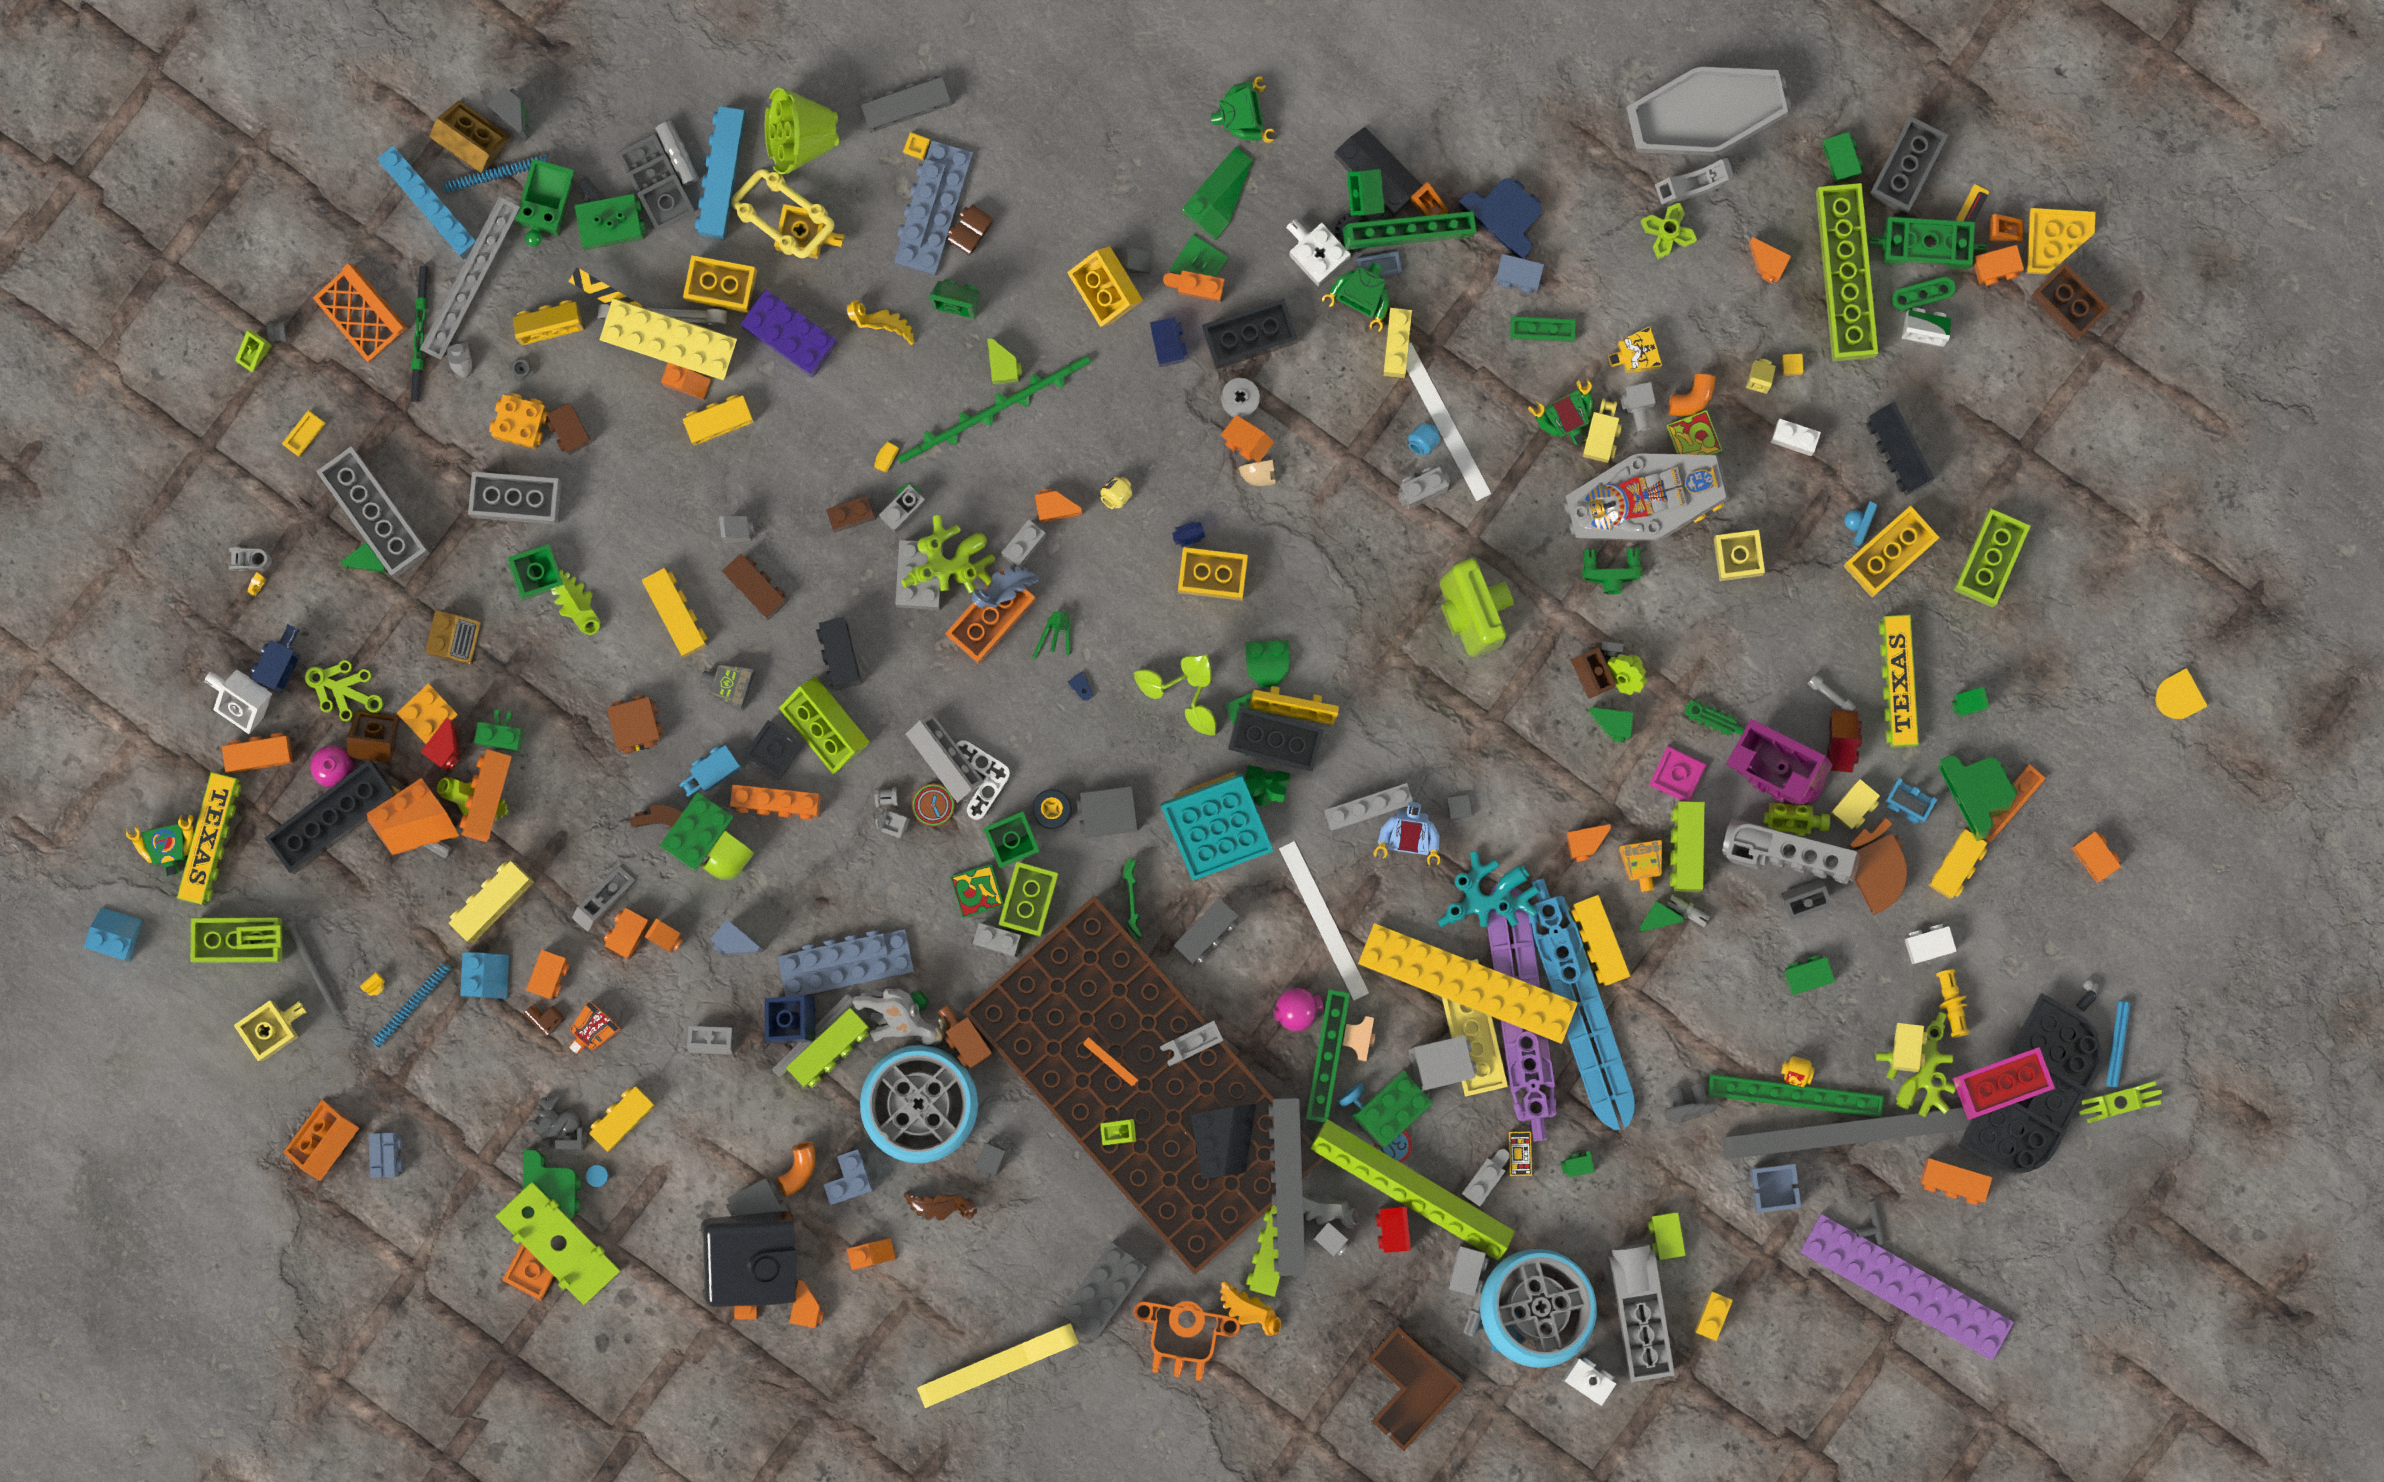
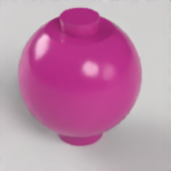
M1292 988L1281 994L1277 1000L1276 1009H1273L1275 1020L1277 1022L1280 1021L1281 1025L1286 1029L1303 1031L1315 1023L1318 1013L1324 1012L1320 995L1313 996L1306 989Z

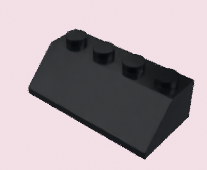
M1366 127L1348 138L1334 152V158L1347 171L1381 169L1384 208L1393 218L1411 202V196L1423 186Z
M1895 401L1866 419L1868 422L1866 427L1871 435H1875L1878 441L1876 442L1877 449L1880 454H1885L1888 460L1886 461V466L1890 473L1894 472L1898 480L1895 482L1901 493L1904 492L1907 496L1929 485L1934 480V476Z

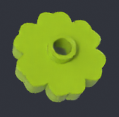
M1620 654L1617 658L1611 657L1607 662L1613 680L1621 693L1632 695L1634 691L1641 692L1647 683V678L1645 677L1646 670L1643 668V662L1638 656Z

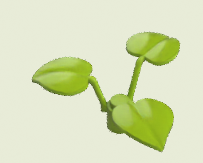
M1208 654L1184 657L1181 660V668L1184 675L1167 684H1162L1161 676L1151 670L1140 669L1133 673L1140 690L1146 696L1153 699L1161 698L1164 695L1163 689L1187 678L1190 685L1198 686L1191 703L1192 707L1185 709V717L1188 723L1202 734H1217V723L1213 713L1202 705H1196L1202 688L1211 683L1212 670Z

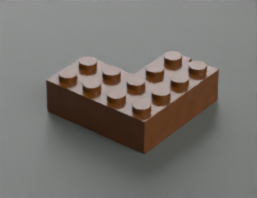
M1397 1326L1368 1358L1400 1388L1371 1422L1385 1435L1390 1432L1391 1436L1389 1438L1405 1452L1463 1385Z

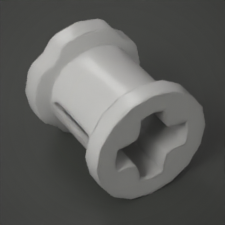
M897 787L888 790L874 789L876 808L880 807V805L890 804L898 806Z

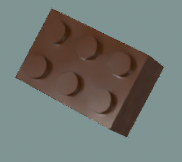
M2065 262L2031 295L2076 342L2111 309Z

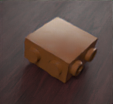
M645 695L635 696L632 698L633 701L624 703V700L611 703L612 707L607 708L616 747L619 752L623 751L624 754L636 751V747L644 745L645 748L657 746V742L662 741L660 735H663L664 732L661 722L657 723L655 714H658L656 702H652L649 697L645 698Z

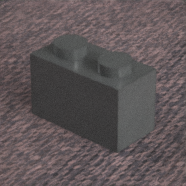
M1822 878L1781 893L1791 920L1832 906Z

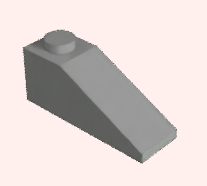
M618 866L577 907L572 919L589 932L628 890L635 879Z

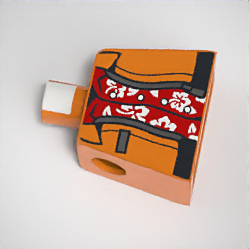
M588 1001L570 1028V1031L576 1038L568 1047L577 1055L585 1046L595 1051L622 1029L592 1001Z

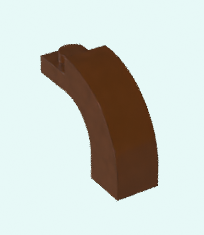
M649 805L651 814H648L647 811L634 813L635 817L630 818V823L633 828L652 824H665L672 828L682 812L667 805Z

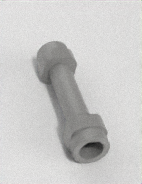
M1815 674L1807 683L1813 690L1816 691L1818 689L1838 705L1840 710L1853 711L1856 706L1850 700L1845 701L1823 683L1824 680L1820 676Z

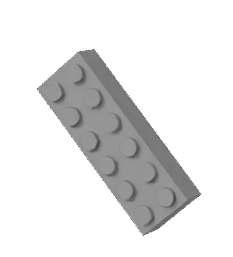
M352 446L316 471L393 578L396 579L430 554Z

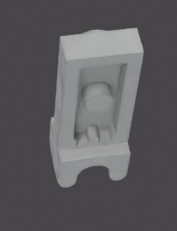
M1212 1021L1160 1046V1049L1162 1051L1169 1049L1174 1051V1057L1168 1060L1170 1067L1224 1040L1215 1021Z

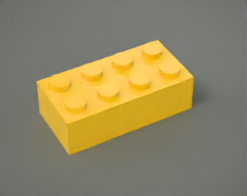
M1910 505L1843 566L1873 598L1939 539V536Z

